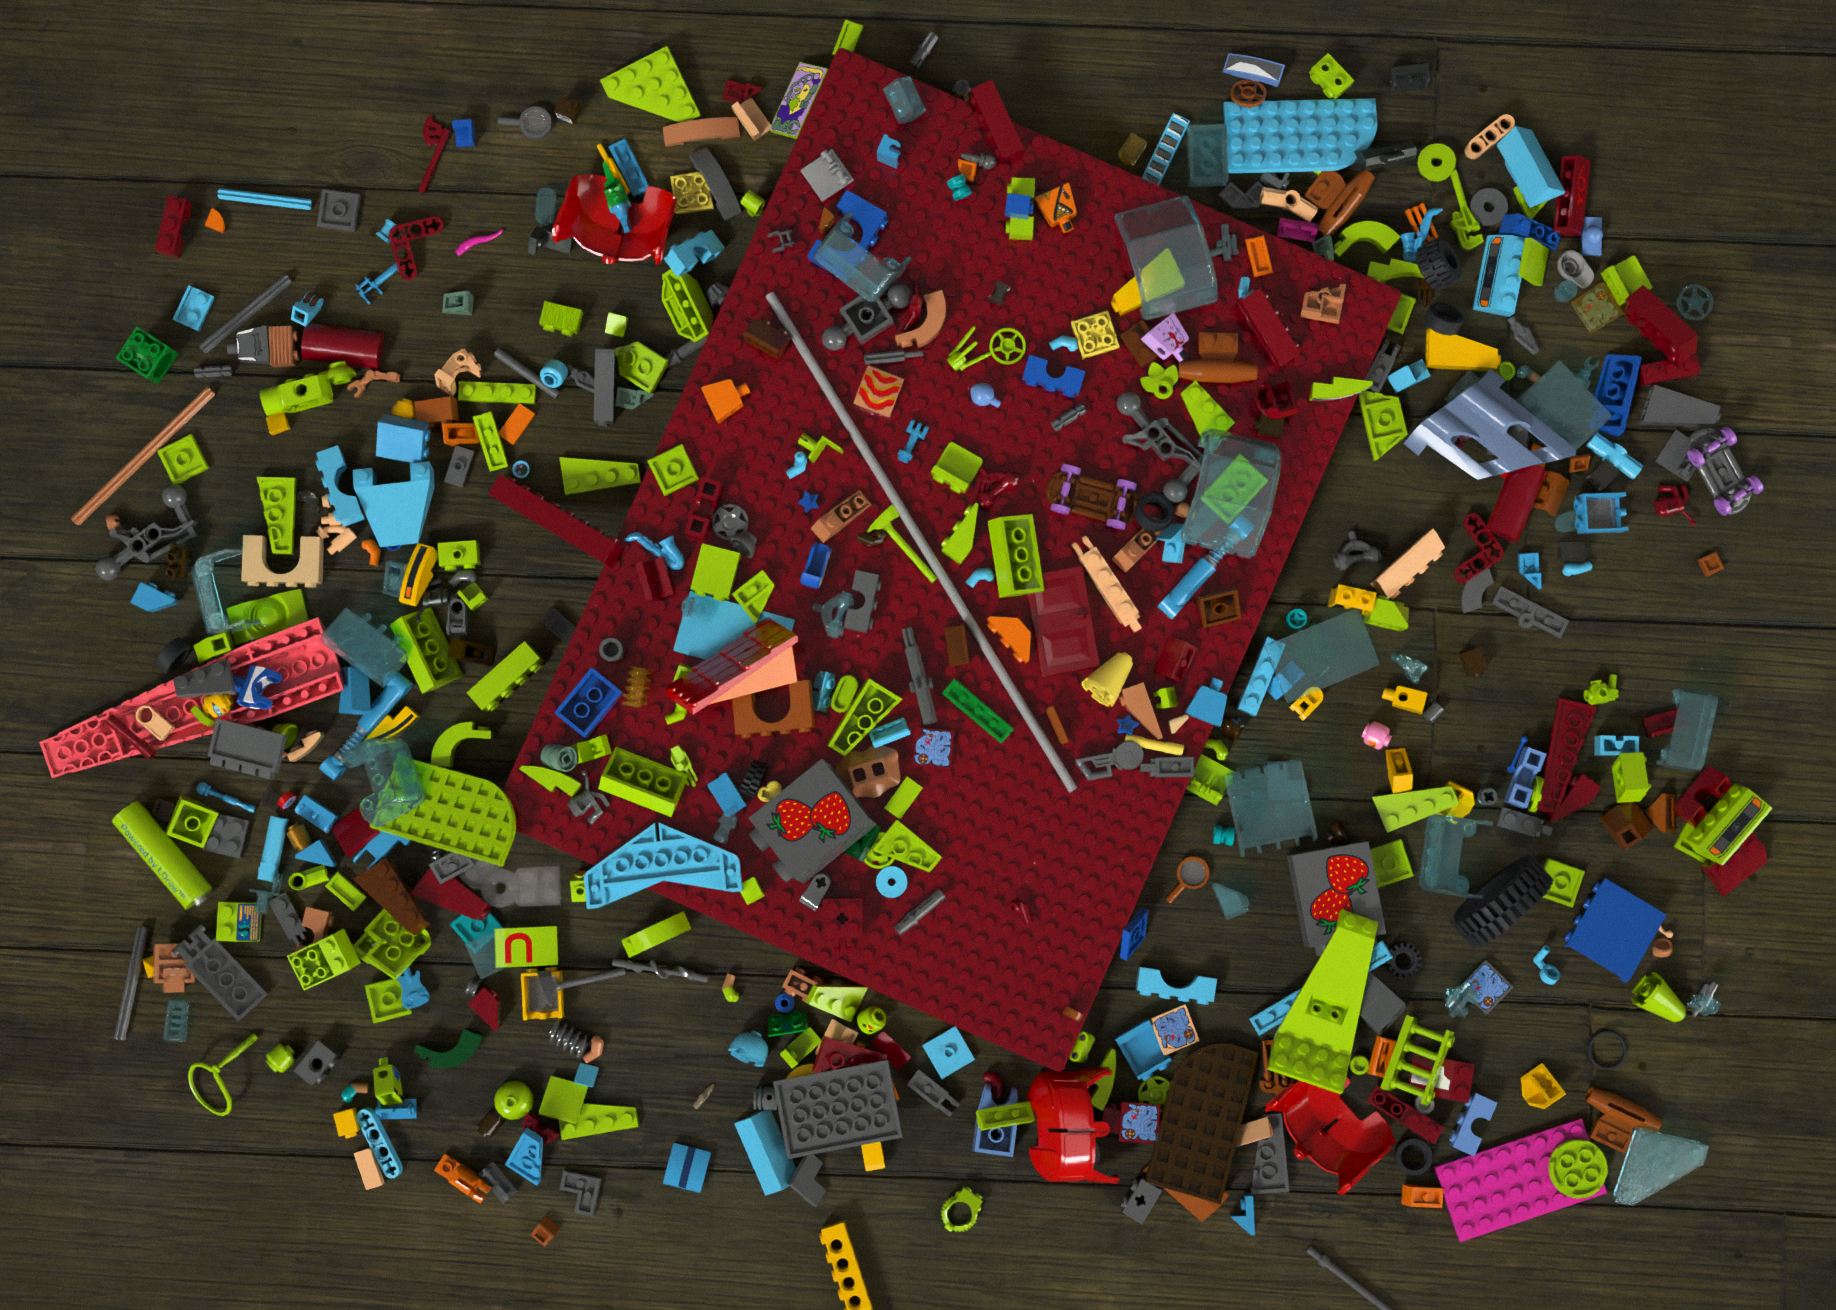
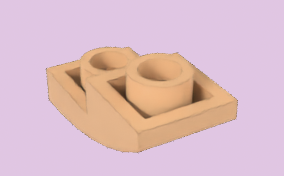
M314 730L307 733V737L302 739L305 747L299 745L292 748V752L287 754L289 760L295 762L309 754L325 737L324 732Z

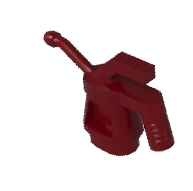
M1658 485V492H1670L1672 497H1660L1658 500H1654L1657 516L1667 517L1676 512H1681L1690 520V525L1694 527L1695 521L1684 510V506L1689 498L1686 485L1680 487L1683 499H1681L1676 485Z

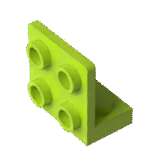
M1635 256L1615 266L1612 265L1600 273L1618 306L1625 304V299L1642 285L1648 290L1652 289L1651 283Z

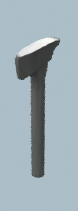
M622 967L560 982L552 981L551 971H539L537 975L546 1002L551 1007V998L560 989L625 975V969Z

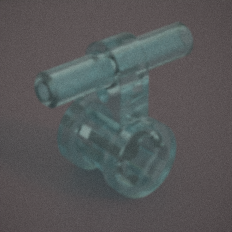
M1396 653L1391 655V660L1397 662L1405 670L1403 675L1415 684L1420 682L1419 678L1429 669L1417 659L1412 660L1408 656Z

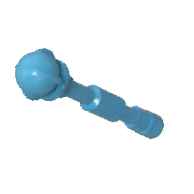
M205 782L199 783L196 787V791L200 795L216 796L227 803L241 806L252 813L256 810L257 806L241 802L238 798L216 792Z

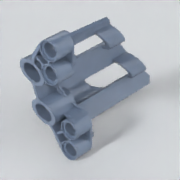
M1491 368L1479 382L1470 386L1430 417L1426 416L1404 442V445L1418 456L1428 445L1477 480L1576 455V448L1500 389L1505 379ZM1520 424L1547 447L1529 451L1507 433V429L1512 425ZM1460 435L1474 438L1496 455L1498 459L1478 463L1453 443Z

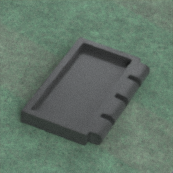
M216 718L208 756L211 757L210 764L273 780L275 773H279L287 735Z

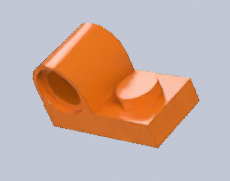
M1403 1184L1401 1204L1410 1207L1442 1208L1444 1188Z

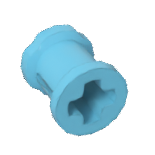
M386 219V224L376 235L390 244L388 232L396 224Z

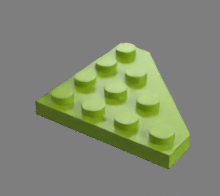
M668 46L600 80L609 98L676 122L692 121L702 116Z

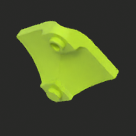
M383 909L364 929L365 933L353 945V948L359 958L367 964L380 969L396 981L419 955H423L431 946V937L425 929L416 935L411 934ZM421 940L425 941L424 944H418Z

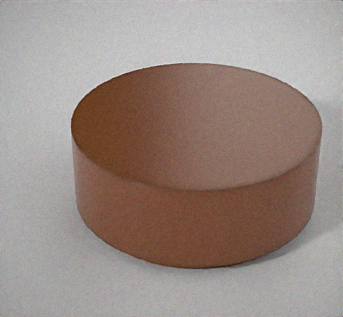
M1066 1006L1062 1012L1077 1022H1080L1083 1017L1080 1012L1069 1006Z

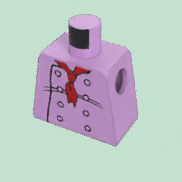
M1174 313L1170 314L1141 338L1148 347L1164 360L1171 354L1179 362L1188 356L1182 345L1189 340V337Z

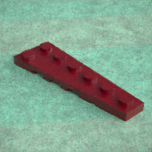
M1562 698L1557 699L1543 772L1542 797L1537 807L1538 811L1551 814L1558 813L1566 786L1570 781L1572 770L1577 762L1579 751L1583 746L1585 735L1596 711V706Z

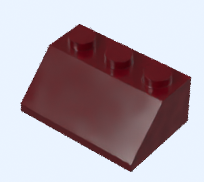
M1752 832L1723 866L1708 859L1700 867L1721 896L1724 897L1766 864L1768 860L1764 845L1756 834Z

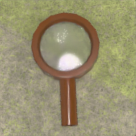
M1191 856L1179 863L1176 872L1179 884L1166 897L1170 904L1185 887L1197 889L1206 884L1210 873L1206 862L1199 857Z

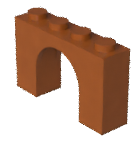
M802 680L789 684L790 710L784 719L776 723H769L761 718L756 707L755 693L732 698L735 735H741L742 738H752L755 733H760L762 737L772 736V732L780 731V735L792 734L791 730L799 729V733L811 732L810 728L816 727L812 681Z

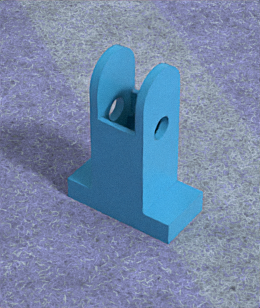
M379 831L380 834L374 837L357 854L353 862L357 863L369 851L376 859L366 869L368 870L383 860L400 841L405 846H409L413 840Z

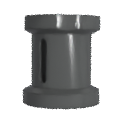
M1492 788L1480 789L1476 797L1477 801L1482 805H1493L1498 799L1497 792ZM1484 793H1490L1488 796L1490 800H1484L1486 798Z

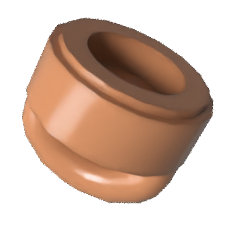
M1660 938L1653 942L1654 956L1663 958L1671 955L1673 950L1671 941Z

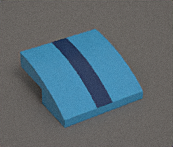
M673 1143L663 1184L701 1193L711 1152Z

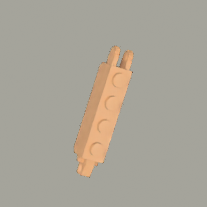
M1083 536L1082 541L1089 549L1088 552L1083 554L1076 542L1072 544V547L1079 556V562L1121 624L1123 623L1125 627L1129 625L1134 633L1142 628L1137 621L1140 618L1138 615L1139 611L1098 549L1093 547L1087 536Z

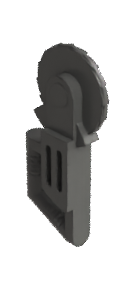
M1125 741L1118 745L1117 748L1113 747L1112 751L1075 758V763L1089 781L1111 777V765L1114 764L1119 770H1122V768L1130 770L1137 768L1143 760L1144 753L1138 743ZM1092 761L1096 768L1106 766L1107 769L1091 772L1084 762Z

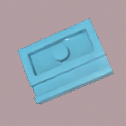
M188 285L173 320L200 332L215 297Z

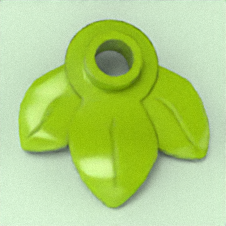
M1152 362L1148 370L1149 377L1141 378V385L1147 392H1153L1159 399H1167L1173 392V385L1178 381L1177 368L1175 365H1172L1164 370L1159 364ZM1163 386L1167 391L1161 393L1159 388Z

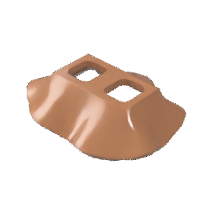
M872 745L864 752H849L835 768V771L856 798L879 797L886 790L900 783L901 775L898 753L895 749L883 745L874 748ZM882 762L885 773L880 776H874L872 765ZM863 768L866 779L856 782L853 770Z

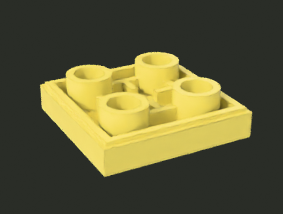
M700 172L670 176L672 192L677 196L676 215L714 209L711 191Z
M1108 310L1071 322L1082 360L1120 347Z

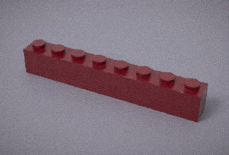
M502 475L498 476L488 493L490 496L611 568L614 566L624 549L618 545L619 540L611 535L608 538L603 536L604 531L596 526L594 529L590 528V523L582 518L579 521L574 518L576 515L566 509L564 512L559 510L561 508L560 505L553 501L550 503L546 502L547 498L540 493L532 494L531 488L523 483L521 486L517 485L518 481L509 475L507 478Z

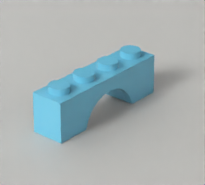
M339 446L317 452L318 460H315L318 470L323 472L324 476L321 477L324 487L329 489L330 493L327 494L330 504H334L335 511H333L336 522L340 521L342 526L345 527L364 520L365 517L356 496H348L339 491V478L347 469Z
M1269 637L1264 639L1253 672L1237 704V710L1251 716L1257 715L1285 644Z
M1139 966L1136 990L1140 991V995L1151 996V993H1157L1160 998L1170 999V996H1176L1179 1001L1189 1002L1190 999H1196L1198 1004L1208 1005L1209 1002H1214L1217 979L1196 975L1188 985L1175 988L1163 981L1160 970Z

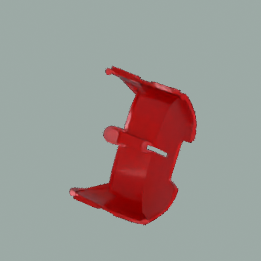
M575 174L566 190L564 203L560 206L553 225L552 239H554V242L557 243L561 240L574 238L582 248L602 256V262L607 264H615L618 260L640 261L651 256L655 259V264L661 263L669 227L677 207V196L665 189L648 186L642 203L630 201L632 207L629 209L628 215L632 224V231L625 233L622 228V232L619 234L621 221L615 214L610 213L604 193V182H607L606 176Z
M1109 1067L1083 1068L1080 1071L1064 1069L1061 1072L1049 1070L1039 1073L1030 1085L1026 1102L1030 1101L1032 1110L1037 1115L1038 1146H1031L1029 1154L1034 1168L1045 1180L1052 1182L1087 1180V1182L1118 1184L1117 1181H1120V1177L1117 1174L1109 1177L1093 1169L1096 1152L1095 1137L1108 1135L1110 1127L1108 1123L1103 1121L1094 1122L1093 1107L1088 1087L1102 1077L1113 1074V1070ZM1048 1128L1067 1129V1132H1048Z
M1347 1076L1344 1089L1351 1083ZM1297 1080L1295 1084L1292 1083L1265 1105V1111L1283 1112L1286 1128L1297 1144L1293 1149L1296 1157L1301 1160L1308 1157L1326 1172L1338 1175L1339 1188L1337 1194L1344 1195L1369 1171V1167L1381 1160L1392 1149L1396 1142L1391 1128L1378 1111H1375L1365 1119H1359L1340 1096L1341 1094ZM1337 1118L1339 1121L1324 1133L1323 1129Z

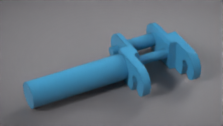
M396 263L374 281L370 282V277L367 279L365 276L366 280L360 285L355 284L357 286L356 290H360L359 294L368 305L371 303L366 299V293L372 288H376L382 295L383 292L378 286L398 271ZM369 283L371 286L363 292L361 288Z

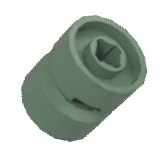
M551 743L543 748L541 762L546 768L569 772L576 766L577 753L569 746Z

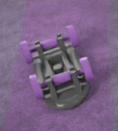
M1724 427L1719 432L1711 428H1700L1691 434L1688 440V458L1700 472L1714 498V505L1719 513L1724 516L1737 514L1746 508L1752 492L1759 494L1764 490L1763 485L1754 475L1747 479L1745 478L1728 447L1737 442L1736 435L1729 427Z

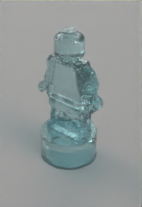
M734 806L730 807L729 813L724 812L722 817L718 819V822L721 824L712 837L724 844L728 842L731 828L736 829L737 817L734 815L737 809Z

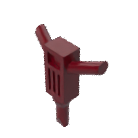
M912 284L914 295H912L909 306L910 317L901 330L903 332H909L916 319L921 317L924 297H921L920 285Z

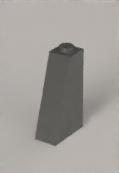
M595 349L594 423H598L600 427H609V424H613L614 349Z
M1653 385L1649 388L1638 424L1710 427L1718 423L1721 412H1719L1721 406Z

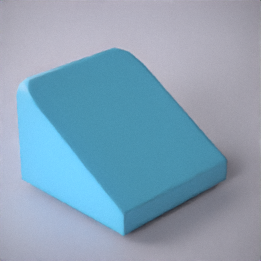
M580 1062L574 1083L594 1087L599 1067Z

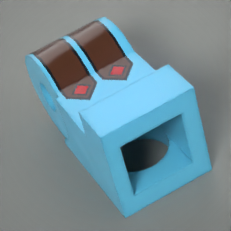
M308 292L300 302H296L293 305L291 320L306 327L321 309L324 299ZM304 314L305 318L301 319L298 317V315Z

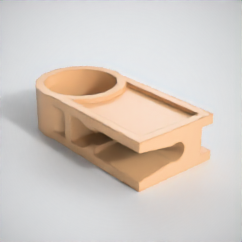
M141 706L136 711V720L160 741H164L175 728L152 706ZM145 708H149L153 714L149 722H144L141 719V712Z

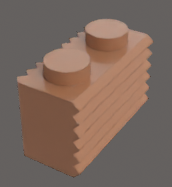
M269 327L270 365L272 367L297 366L296 362L299 361V351L296 350V342L299 341V335L294 327Z

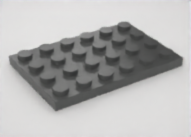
M888 1059L773 1081L787 1159L903 1137Z

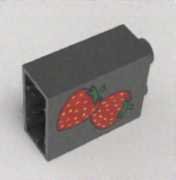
M821 759L749 817V820L755 826V829L749 833V836L761 851L764 852L769 847L772 848L779 858L772 866L785 882L794 877L795 880L804 884L874 828L877 823L831 764Z
M1359 841L1344 846L1338 845L1287 855L1303 943L1305 947H1315L1316 956L1322 954L1333 935L1341 910L1377 921L1376 935L1386 934L1368 841ZM1375 936L1374 945L1377 944L1376 936Z

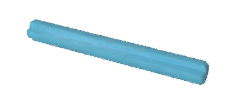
M225 188L218 189L219 199L306 210L312 208V201L307 198Z

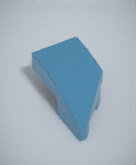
M1518 553L1519 573L1535 587L1542 589L1541 572H1539V553Z

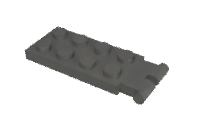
M199 925L188 935L192 941L191 944L184 939L171 952L176 957L180 955L187 962L184 966L237 1021H240L268 994L215 938L211 941L204 933L206 929Z

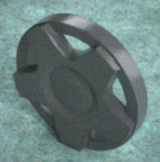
M733 504L721 506L716 510L712 518L714 532L720 538L730 541L736 535L737 530H743L740 534H744L749 525L746 512L741 507ZM725 508H733V510L728 512ZM741 513L744 515L745 521L740 519ZM718 515L720 521L715 524L716 517ZM725 531L727 537L721 535L719 532Z

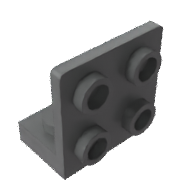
M440 848L434 849L429 859V866L440 884L475 866L472 858Z

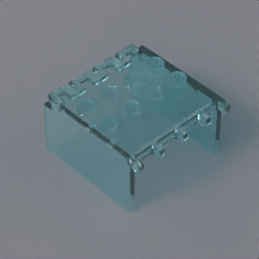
M1300 759L1282 762V770L1279 769L1278 763L1263 766V774L1260 773L1259 767L1244 770V778L1241 777L1240 771L1223 775L1241 857L1245 856L1244 849L1257 846L1258 853H1262L1261 845L1276 842L1277 849H1281L1280 841L1295 839L1296 845H1300L1299 837L1312 835L1313 842L1317 841L1318 835Z

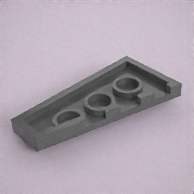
M1282 1113L1262 1114V1118L1269 1117L1274 1136L1258 1140L1251 1194L1289 1192Z

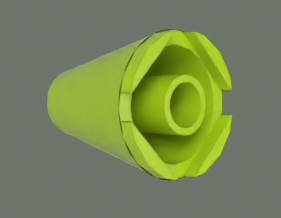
M1651 972L1653 975L1649 977L1647 975L1642 977L1632 991L1635 994L1634 999L1631 997L1632 1003L1669 1021H1682L1686 1016V1007L1664 979L1656 972Z

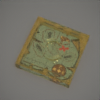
M1604 282L1571 302L1572 307L1590 334H1593L1624 314Z

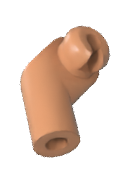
M600 1036L592 1037L591 1050L582 1055L586 1064L601 1056L604 1041Z

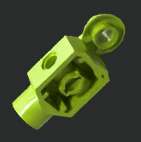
M345 361L330 364V369L319 372V375L307 374L303 376V379H288L285 381V384L260 390L263 409L266 415L270 416L278 413H296L332 403L334 400L330 383L333 382L334 385L348 383L356 375V372L347 366Z

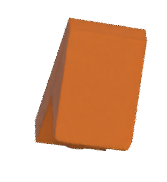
M475 423L442 424L443 439L447 445L455 446L457 444H477L480 442Z

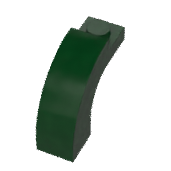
M465 1028L458 1044L452 1050L440 1051L418 1043L413 1052L418 1053L417 1057L428 1060L431 1058L430 1067L439 1069L451 1068L470 1059L479 1049L485 1035Z

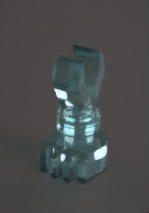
M1592 356L1585 360L1584 368L1572 379V383L1581 390H1586L1589 387L1590 380L1588 378L1591 376L1590 372L1599 366V360L1594 366L1590 365L1589 360Z

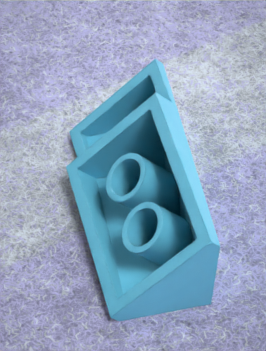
M1515 126L1497 143V147L1505 159V166L1529 207L1565 194L1564 188L1532 130Z
M762 1110L734 1123L765 1196L789 1187L788 1183L796 1170L793 1158L787 1159L784 1138L772 1111Z

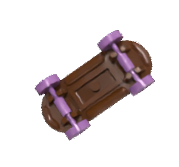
M1062 464L1061 471L1063 472L1056 473L1048 480L1045 494L1051 504L1050 510L1066 515H1069V512L1104 521L1107 526L1125 530L1126 525L1135 520L1134 510L1139 502V498L1132 491L1136 490L1137 486L1134 482L1118 479L1117 484L1098 480L1080 475V468L1067 464Z

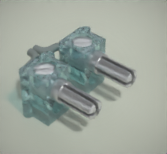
M1712 982L1711 985L1705 984L1701 992L1691 998L1687 1006L1693 1009L1692 1016L1696 1017L1698 1013L1707 1016L1718 1012L1721 1003L1712 998L1718 984Z

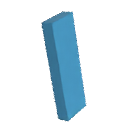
M626 138L608 146L633 197L635 198L645 193L649 184Z

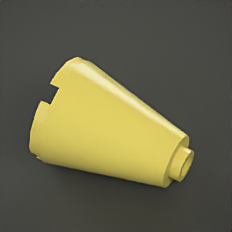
M1125 652L1114 655L1082 681L1084 690L1087 692L1089 689L1093 693L1091 695L1093 699L1108 707L1111 704L1112 707L1133 666L1131 656Z

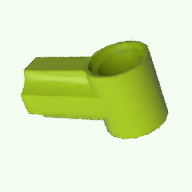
M749 190L741 200V204L746 207L747 213L752 217L760 216L766 203L763 198L752 190Z
M320 865L292 874L288 882L292 889L303 890L330 879L326 866ZM297 876L303 878V884L300 887H297L294 883Z

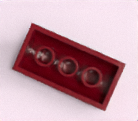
M310 322L303 331L302 357L304 360L331 364L345 361L347 366L380 370L385 332Z
M1533 465L1509 472L1486 528L1508 542L1518 543L1547 471L1539 465Z

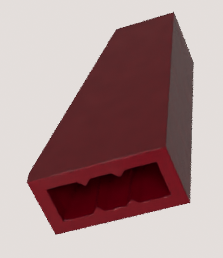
M429 868L410 893L415 897L478 921L484 920L490 914L489 909L492 907L491 904L456 877L440 884L431 868Z

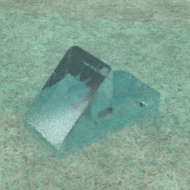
M390 560L386 561L383 594L400 597L401 586L407 569L406 564Z

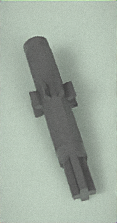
M912 627L902 629L906 645L905 653L913 682H909L911 693L916 692L923 724L935 723L937 718L929 688H933L931 677L926 678L919 647L916 646Z

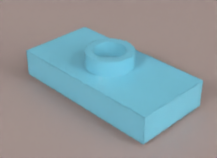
M904 717L868 732L874 748L911 734Z

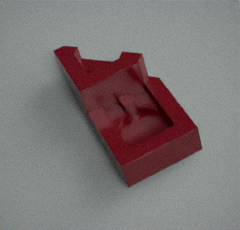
M726 80L722 100L741 104L759 93L762 87Z

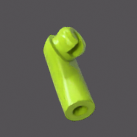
M676 703L674 713L664 716L667 725L683 720L687 710Z
M1208 738L1205 747L1214 749L1219 760H1225L1228 755V749L1223 742Z

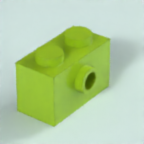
M477 540L438 543L439 566L445 568V571L456 570V567L464 566V569L476 568L475 565H481L479 542Z

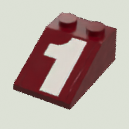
M1416 1053L1412 1054V1065L1432 1072L1435 1060ZM1445 1058L1433 1090L1435 1097L1469 1103L1475 1064ZM1410 1072L1408 1084L1425 1090L1429 1079Z

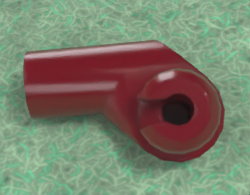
M995 1072L984 1073V1082H988L993 1087V1098H1002V1079Z

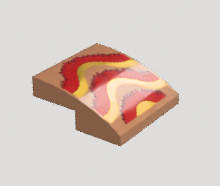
M868 365L854 404L890 417L904 378Z

